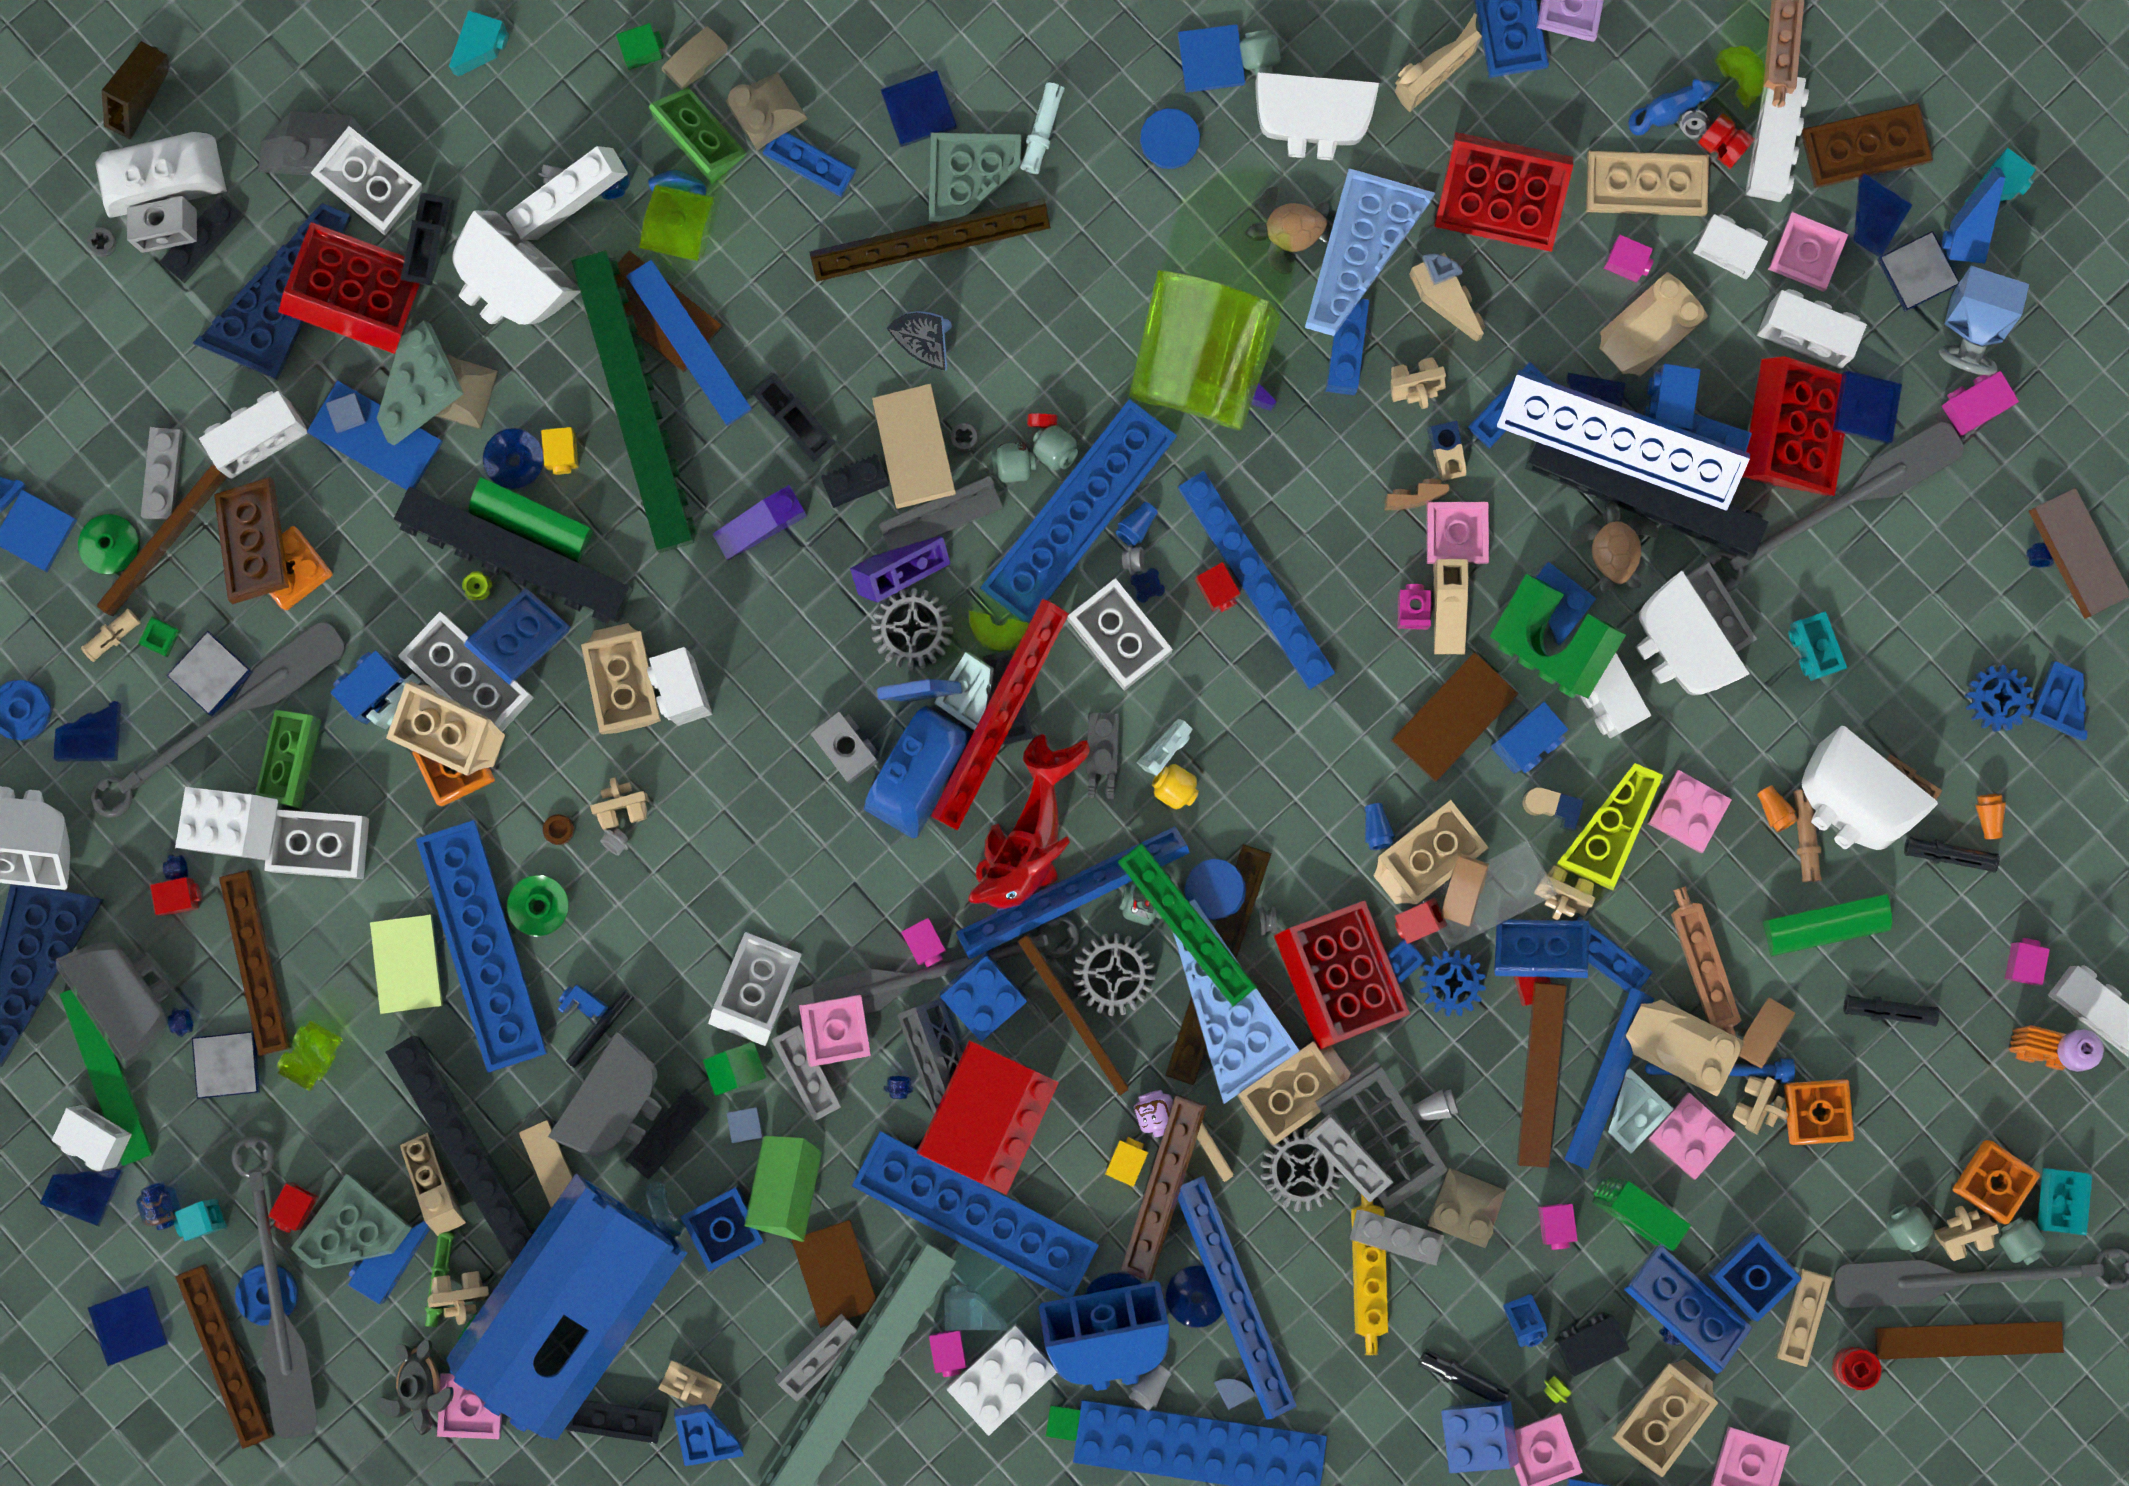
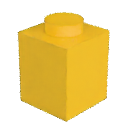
M573 428L541 430L544 466L548 471L561 475L571 473L572 468H579L576 432Z
M1127 1137L1126 1142L1119 1139L1105 1175L1134 1187L1148 1155L1147 1151L1142 1150L1145 1144L1130 1137Z

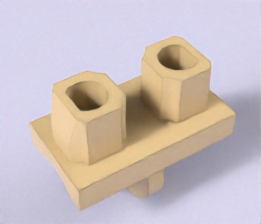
M1433 357L1418 362L1419 373L1411 375L1406 365L1392 367L1391 397L1393 402L1407 399L1408 404L1418 401L1421 409L1428 408V399L1437 397V391L1446 389L1444 367H1438Z
M614 777L610 778V788L600 790L602 799L612 796L614 799L590 805L592 814L597 816L602 829L606 830L620 826L616 811L627 808L631 823L646 820V803L649 802V799L644 791L622 797L623 793L632 791L631 784L628 782L619 785L617 778Z
M1553 866L1549 873L1542 878L1534 893L1546 898L1544 905L1554 909L1552 918L1558 920L1562 913L1573 917L1575 912L1585 916L1595 901V897L1592 896L1594 884L1584 878H1579L1573 888L1564 883L1568 873L1557 866Z
M1752 1076L1749 1077L1744 1091L1758 1099L1754 1108L1739 1102L1733 1113V1118L1745 1125L1749 1132L1758 1135L1767 1112L1769 1115L1765 1124L1774 1127L1778 1117L1787 1119L1789 1114L1781 1110L1785 1102L1784 1098L1777 1096L1773 1106H1771L1779 1087L1776 1080L1769 1077L1766 1080Z
M1963 1206L1955 1208L1956 1217L1947 1220L1948 1226L1934 1230L1936 1239L1953 1261L1965 1258L1967 1255L1965 1244L1973 1241L1979 1251L1994 1248V1234L1999 1233L1997 1224L1992 1223L1987 1214L1979 1216L1976 1210L1967 1213Z
M479 1271L462 1274V1290L452 1291L450 1276L434 1277L431 1286L432 1294L428 1298L429 1308L454 1304V1307L444 1308L445 1318L455 1316L458 1325L465 1324L466 1315L476 1313V1305H465L464 1303L485 1300L486 1296H489L488 1286L483 1287Z
M672 1360L658 1389L693 1406L706 1404L711 1410L722 1383Z

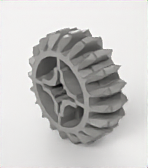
M916 588L911 589V597H906V593L902 589L899 591L900 600L896 601L894 595L888 597L892 603L891 606L884 602L879 604L885 613L884 615L874 613L873 617L881 621V624H872L871 629L881 632V634L875 635L872 639L874 643L884 642L877 648L879 654L887 650L890 651L885 658L888 663L896 656L898 657L896 661L897 668H901L904 660L908 661V670L914 669V661H919L920 668L925 669L926 666L923 659L928 657L930 662L935 664L937 662L933 655L935 651L941 656L946 654L944 649L940 647V644L951 645V640L943 636L944 634H953L954 630L952 627H944V624L952 621V617L950 615L941 616L948 608L945 604L938 608L935 607L939 602L938 596H934L929 602L927 601L929 596L927 590H924L921 598H918ZM909 606L905 620L894 622V624L889 623L896 611ZM918 606L930 611L938 625L921 622L918 618ZM914 614L916 626H921L920 631H915L913 643L911 644L908 631L904 632L903 629L910 627L912 615ZM887 633H895V635L905 637L907 653L894 647L889 641ZM936 635L933 643L928 648L916 653L917 643L920 638Z
M1119 933L1114 934V942L1109 943L1107 934H1103L1102 940L1104 944L1100 946L1096 939H1092L1091 944L1095 948L1092 952L1085 946L1081 949L1087 955L1086 960L1081 957H1076L1075 962L1083 965V969H1073V974L1082 975V980L1075 981L1073 983L1074 986L1084 985L1085 990L1078 993L1079 998L1089 994L1091 998L1087 1001L1086 1006L1091 1007L1094 1001L1100 1003L1096 1010L1099 1014L1103 1011L1104 1005L1109 1006V1016L1114 1015V1007H1119L1121 1015H1125L1126 1009L1124 1005L1128 1003L1131 1009L1135 1011L1137 1009V1005L1133 1001L1135 998H1138L1143 1003L1147 1000L1145 996L1140 994L1142 989L1147 992H1152L1153 990L1151 986L1145 985V981L1155 980V975L1146 974V969L1155 967L1154 963L1144 964L1143 959L1148 958L1150 953L1148 951L1141 955L1137 953L1142 946L1140 942L1136 943L1134 948L1128 946L1132 939L1131 936L1125 938L1124 944L1119 943ZM1111 949L1110 963L1107 967L1100 969L1089 968L1090 963L1099 953ZM1120 950L1127 952L1134 958L1139 967V972L1128 971L1121 966ZM1115 958L1116 966L1120 968L1118 971L1122 970L1123 974L1130 975V977L1118 978L1114 985V991H1112V983L1108 981L1109 979H1106L1105 975H1098L1097 973L1110 971ZM1088 977L1103 979L1107 983L1108 999H1104L1095 993ZM1123 981H1139L1135 991L1130 996L1117 1000L1120 983Z
M1304 1128L1303 1137H1299L1298 1130L1296 1129L1291 1133L1293 1139L1289 1140L1286 1136L1282 1139L1284 1143L1281 1145L1279 1143L1272 1145L1276 1148L1274 1153L1264 1150L1263 1154L1270 1157L1271 1161L1270 1163L1265 1161L1260 1163L1261 1167L1269 1168V1173L1260 1175L1261 1179H1271L1272 1181L1264 1189L1267 1192L1274 1188L1277 1190L1272 1196L1274 1201L1284 1196L1285 1199L1282 1202V1207L1287 1208L1290 1202L1294 1201V1211L1297 1212L1300 1211L1301 1202H1305L1307 1211H1312L1311 1201L1315 1200L1320 1208L1323 1207L1324 1204L1320 1198L1323 1194L1327 1199H1333V1195L1327 1191L1331 1186L1336 1190L1340 1189L1339 1184L1332 1182L1333 1177L1343 1178V1174L1334 1171V1164L1307 1137V1133L1310 1131L1308 1128ZM1297 1144H1309L1315 1147L1312 1153L1301 1159L1295 1157L1287 1150L1289 1147ZM1322 1155L1327 1166L1326 1178L1323 1183L1314 1174V1166ZM1280 1156L1290 1167V1173L1282 1184H1280L1277 1177V1163ZM1290 1158L1302 1165L1309 1162L1310 1168L1307 1170H1310L1308 1175L1313 1178V1181L1302 1175L1295 1177L1294 1171L1297 1170L1294 1169L1295 1164L1290 1161ZM1301 1181L1308 1182L1316 1189L1315 1192L1302 1196L1288 1192Z

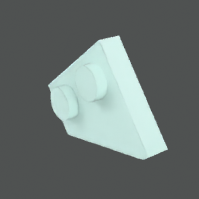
M965 652L949 678V681H959L961 683L962 693L938 697L934 703L975 731L991 699L994 668L972 653Z
M412 673L385 698L387 702L378 712L371 710L366 717L375 725L386 730L391 726L405 684L409 681L418 685L427 684Z
M1177 719L1136 763L1145 771L1157 776L1174 753L1190 739L1189 734L1193 729L1184 720Z
M1629 1068L1624 1078L1608 1133L1625 1150L1632 1154L1673 1111V1108Z

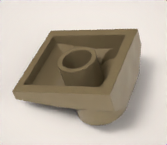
M778 72L751 85L742 84L734 87L725 100L756 150L808 119Z
M446 355L464 394L436 414L435 417L481 429L498 371Z
M1448 1168L1427 1226L1486 1248L1488 1240L1493 1234V1227L1506 1190Z

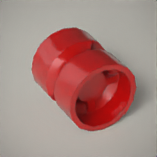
M1722 113L1702 136L1698 144L1709 153L1717 152V159L1731 169L1755 141V138L1744 129L1737 130L1735 128L1736 122L1725 113Z
M1849 1346L1842 1348L1836 1353L1832 1363V1370L1837 1380L1855 1390L1870 1389L1878 1383L1881 1377L1882 1368L1878 1358L1873 1353L1859 1347Z

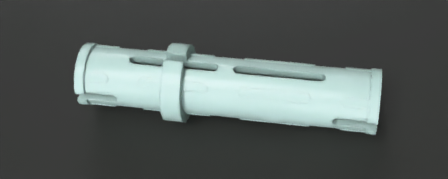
M1048 82L1045 85L1032 133L1027 136L1026 143L1028 146L1020 167L1022 170H1026V172L1038 174L1045 150L1049 149L1051 129L1064 92V87H1059L1058 84Z

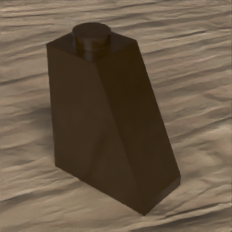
M141 41L101 90L104 127L129 140L134 136L168 74V57L161 49Z

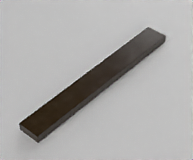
M1041 198L809 251L816 282L1050 229L1051 227L1045 199Z
M1242 844L1235 865L1246 885L1244 902L1236 913L1218 920L1215 925V930L1236 959L1272 853ZM1191 996L1165 1076L1194 1086L1207 1047Z

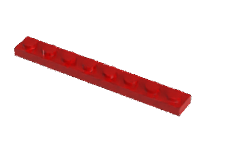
M1042 599L931 814L932 818L957 831L1069 613L1050 601Z

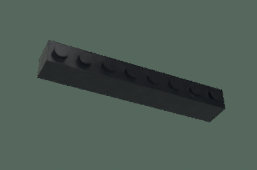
M1537 441L1525 467L1526 470L1607 503L1614 501L1624 510L1749 561L1756 555L1769 523L1762 519L1763 516L1753 510L1741 511L1734 508L1732 502H1730L1728 509L1724 510Z
M408 487L394 517V520L401 525L399 530L413 537H416L417 533L423 534L428 537L427 543L442 550L445 545L456 549L454 555L471 562L472 558L478 559L483 562L482 568L498 574L500 570L511 574L509 580L526 587L527 582L538 587L536 592L545 597L553 599L557 595L566 599L564 605L580 612L582 607L593 612L592 618L608 624L610 620L618 623L633 592L631 587L412 487Z
M410 1036L385 1053L513 1264L535 1230L418 1036Z

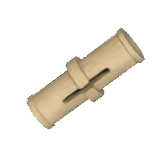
M127 608L124 613L108 626L104 624L100 628L101 632L82 646L81 650L92 662H95L97 658L113 645L117 647L121 643L120 639L137 625L141 624V622Z

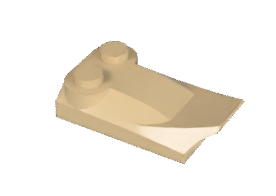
M1474 13L1470 22L1456 41L1438 49L1421 63L1419 62L1416 65L1409 63L1398 74L1400 78L1395 82L1397 85L1395 93L1401 104L1409 112L1416 108L1475 54L1482 38L1476 30L1477 14Z
M1667 272L1599 332L1601 335L1599 348L1622 374L1630 373L1641 377L1702 323L1708 315L1701 303L1685 285Z
M629 623L593 631L590 639L585 644H581L599 732L601 734L620 733L646 727L661 721L654 686H652L647 673L649 663L642 632L632 628Z
M409 681L403 689L386 739L468 776L478 770L495 765L505 734L494 725L490 718L436 693L429 685H418Z
M1450 800L1378 856V865L1374 877L1395 904L1411 903L1417 905L1452 877L1460 854L1476 859L1489 847L1452 800Z
M1661 999L1653 1003L1641 1004L1626 1034L1634 1055L1715 1096H1718L1745 1043V1041Z
M1313 1041L1237 1096L1262 1134L1272 1145H1275L1319 1114L1321 1111L1315 1101L1349 1079L1351 1073L1332 1046L1319 1050Z
M1685 1359L1676 1363H1668L1625 1420L1618 1424L1611 1438L1660 1477H1663L1718 1404L1713 1394V1381Z

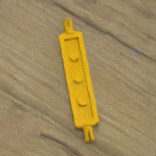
M1362 1194L1361 1205L1351 1209L1352 1228L1357 1209L1385 1217L1384 1208L1373 1205V1200L1369 1202ZM1352 1240L1355 1333L1365 1336V1355H1379L1377 1336L1388 1333L1386 1251Z

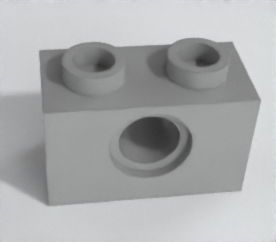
M171 196L166 200L147 202L127 208V241L141 253L197 242V209L183 196Z
M838 712L810 734L844 779L850 784L878 763L874 757L878 751L868 738L862 742L856 734V731L860 728L849 714L843 717ZM850 738L855 742V748L851 753L842 754L839 752L838 745L842 739Z

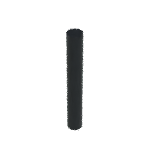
M624 990L566 1059L570 1066L574 1069L634 999L629 992Z

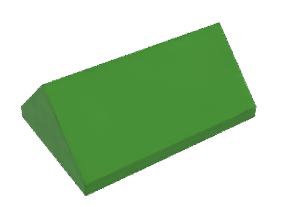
M689 87L650 104L649 109L655 121L711 184L717 181L747 154Z
M280 710L274 711L255 795L277 799L278 804L301 809L321 726V719L308 714Z
M764 1136L744 1226L797 1241H804L822 1152L804 1138Z

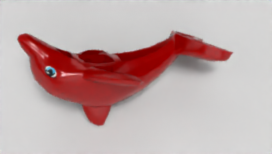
M1040 734L1028 744L1023 753V761L1034 779L1029 798L1013 831L1007 838L999 824L991 827L985 839V857L989 863V869L986 876L970 891L969 902L975 904L986 903L999 909L1018 906L1031 897L1040 886H1048L1058 879L1053 860L1064 851L1070 840L1067 836L1057 841L1059 824L1055 784L1075 770L1087 758L1090 752L1088 740H1083L1068 748L1051 751L1047 746L1046 735Z

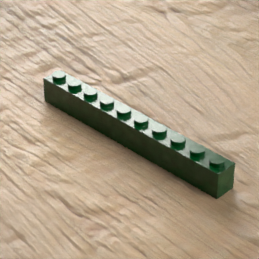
M604 250L571 260L656 550L659 553L693 544L692 535L697 534L693 517L687 518L684 506L689 505L684 488L678 489L675 478L680 476L676 460L669 459L667 448L672 447L667 430L661 431L658 420L663 419L659 402H653L650 391L655 390L650 372L644 373L641 362L646 361V357L641 343L635 344L633 333L638 331L633 315L627 316L624 304L629 303L624 285L619 287L616 275L621 273L616 257L610 258L608 252Z

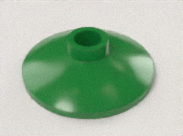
M104 514L91 519L83 527L78 539V551L83 562L93 571L108 575L124 571L137 556L139 537L134 526L125 518L114 514ZM108 537L110 545L107 548H102L101 541Z
M542 875L529 876L519 881L511 890L507 901V911L512 924L522 933L536 937L549 935L559 929L564 923L569 910V901L564 888L556 880ZM541 900L544 902L545 908L542 912H537L534 905L537 901Z

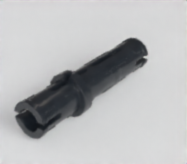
M1909 836L1904 846L1905 856L1928 859L1934 864L1944 862L1996 873L2000 862L1999 853L1944 844L1943 840L1935 839L1933 842Z
M1846 995L1843 1006L1845 1015L1870 1017L1872 1021L1888 1019L1932 1025L1934 1027L1937 1026L1940 1015L1938 1007L1885 1001L1878 996L1870 999Z
M1426 1348L1419 1359V1367L1442 1377L1441 1380L1446 1383L1450 1381L1491 1402L1506 1401L1510 1389L1458 1365V1361L1453 1358L1450 1361Z

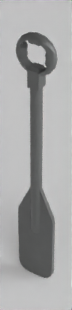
M1944 422L1937 423L1874 459L1849 492L1761 542L1756 555L1751 561L1740 556L1736 557L1729 552L1718 551L1709 555L1704 563L1709 562L1714 566L1716 563L1721 562V557L1729 559L1733 571H1737V577L1735 580L1731 578L1724 582L1723 585L1727 592L1732 591L1739 586L1743 578L1744 566L1856 501L1897 496L1957 461L1964 452L1963 443L1950 424Z
M326 622L314 625L258 665L250 674L234 702L137 772H132L124 779L117 776H108L99 780L91 792V803L94 810L107 818L118 817L124 814L130 808L135 789L241 711L282 701L338 661L344 655L345 643L336 629ZM111 782H118V788L123 794H126L125 801L113 807V811L106 812V806L103 804L102 799H98V794L100 790L104 792L106 788H109Z
M1061 915L1040 925L1037 936L1031 937V940L1037 949L1041 948L1047 955L1065 957L1077 947L1079 930L1075 922L1069 917ZM1060 921H1063L1070 925L1067 931L1069 938H1074L1069 948L1063 945L1057 947V952L1046 947L1049 943L1043 931L1048 924L1052 928L1059 926ZM1018 942L986 952L996 961L1024 953V950ZM980 955L970 960L966 956L911 973L866 969L798 989L788 999L792 1021L795 1026L799 1025L803 1031L799 1005L854 995H861L864 1015L879 1011L911 985L965 970Z
M248 1136L241 1139L234 1146L231 1153V1162L234 1170L239 1175L250 1179L267 1282L271 1317L262 1347V1360L273 1428L279 1437L291 1439L311 1434L317 1426V1413L306 1346L284 1312L268 1217L263 1176L271 1170L274 1164L275 1153L272 1145L266 1139L259 1136ZM257 1142L263 1144L267 1148L262 1151L264 1160H268L266 1167L263 1170L260 1168L250 1169L249 1173L243 1171L240 1167L243 1164L242 1155L237 1154L239 1149L244 1144L247 1148L256 1147Z
M2111 1247L2097 1254L2092 1264L1961 1273L1925 1260L1845 1264L1840 1266L1834 1273L1835 1296L1839 1304L1848 1308L1919 1304L1929 1302L1959 1285L2076 1277H2095L2097 1282L2104 1288L2120 1290L2129 1285V1253L2121 1248ZM2120 1255L2123 1256L2126 1260L2123 1263L2124 1273H2127L2125 1280L2110 1279L2108 1283L2105 1282L2101 1277L2104 1275V1267L2100 1264L2105 1256L2108 1259L2119 1258Z

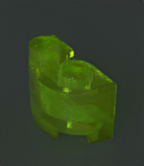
M1740 45L1721 50L1714 61L1725 78L1733 77L1738 81L1739 88L1735 94L1744 109L1747 110L1755 103L1764 89V64L1746 46Z
M969 611V624L974 639L983 647L992 651H1007L1017 648L1029 626L1027 622L1008 619L1004 625L997 626L992 623L990 615Z
M310 1020L307 1026L302 1025L295 1034L293 1041L297 1045L290 1054L286 1051L277 1064V1068H279L278 1074L308 1091L314 1089L317 1080L322 1081L336 1058L333 1055L342 1043L341 1037Z

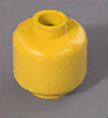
M1172 764L1168 767L1164 766L1152 781L1155 797L1173 809H1180L1184 805L1190 806L1199 793L1196 789L1197 778L1177 764Z

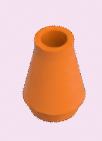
M1773 785L1766 787L1757 794L1770 828L1774 827L1777 833L1798 821L1795 816L1797 811L1775 790Z
M2002 794L1977 796L1978 803L1975 804L1984 832V839L2002 838L2006 801H2003Z

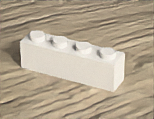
M1797 77L1796 89L1792 94L1786 93V104L1780 108L1777 107L1778 104L1776 107L1772 105L1774 91L1763 87L1745 196L1781 202L1786 194L1791 193L1794 183V176L1790 175L1791 164H1796L1799 154V147L1795 146L1796 135H1801L1804 118H1800L1801 107L1806 106L1809 89H1805L1806 78Z
M597 146L507 212L506 216L520 239L538 240L626 176L628 172L613 148Z
M2069 966L2048 996L2129 1058V1004L2120 998L2122 993L2109 984L2105 986L2096 980L2097 974L2087 966Z

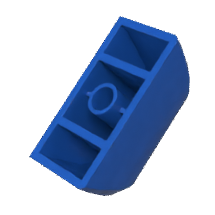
M926 705L920 708L906 727L874 781L865 800L863 810L912 839L917 838L935 809L973 733Z
M1158 1281L1044 1302L1038 1306L1045 1348L1049 1359L1058 1375L1071 1383L1092 1384L1096 1391L1107 1389L1110 1386V1380L1122 1379V1383L1126 1385L1136 1384L1139 1381V1375L1156 1368L1166 1356L1169 1342V1322L1161 1284Z

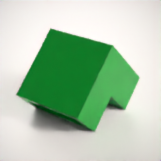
M754 1042L703 1060L715 1096L766 1078Z

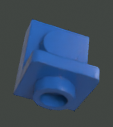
M575 985L574 988L569 986L558 1000L562 1003L558 1008L560 1012L567 1013L577 1001L579 1002L577 1008L590 1018L594 1014L597 1017H602L609 1008L608 1005L581 985Z
M1532 1294L1503 1305L1519 1347L1526 1345L1527 1347L1536 1346L1548 1336L1546 1324Z

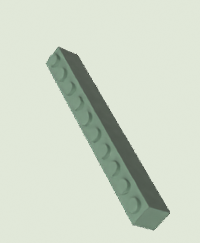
M917 1235L858 1327L857 1332L845 1347L757 1486L817 1485L819 1475L824 1467L832 1462L835 1450L840 1442L850 1434L856 1417L866 1409L872 1392L876 1386H879L884 1381L890 1364L900 1356L906 1339L919 1326L922 1314L926 1308L934 1303L937 1291L942 1283L951 1276L953 1266L956 1263L951 1256Z

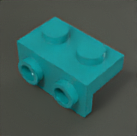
M1826 611L1790 624L1791 630L1788 631L1790 641L1794 648L1798 647L1802 657L1799 659L1800 668L1805 676H1809L1810 681L1847 668Z
M2043 1168L2037 1224L2039 1230L2077 1235L2087 1234L2092 1174Z

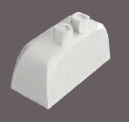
M1258 72L1255 85L1260 129L1268 138L1288 141L1289 157L1305 158L1306 142L1318 143L1317 159L1332 160L1336 145H1355L1365 135L1372 118L1379 83Z
M190 132L102 152L95 162L103 205L109 218L126 215L127 208L147 202L166 200L171 196H183L188 201L227 192L215 137L207 133Z
M473 211L457 240L452 260L461 279L466 283L459 297L470 306H475L482 297L488 304L481 311L480 315L489 324H496L503 317L524 325L542 322L559 311L580 293L579 286L531 242L520 239L513 226L495 211Z
M1683 571L1679 572L1656 591L1641 608L1639 620L1647 637L1635 648L1643 660L1657 652L1659 653L1664 663L1651 670L1659 684L1675 678L1688 694L1701 695L1717 690L1749 674Z
M1840 726L1819 743L1802 779L1803 791L1812 808L1816 810L1811 823L1824 831L1831 824L1836 826L1840 831L1834 840L1843 849H1847L1854 843L1876 850L1885 849L1911 830L1938 804L1933 797L1845 726Z
M0 786V883L65 890L68 886L70 844L65 819L60 811L43 802L40 791L28 790L25 792L23 799H16L14 790L9 787Z

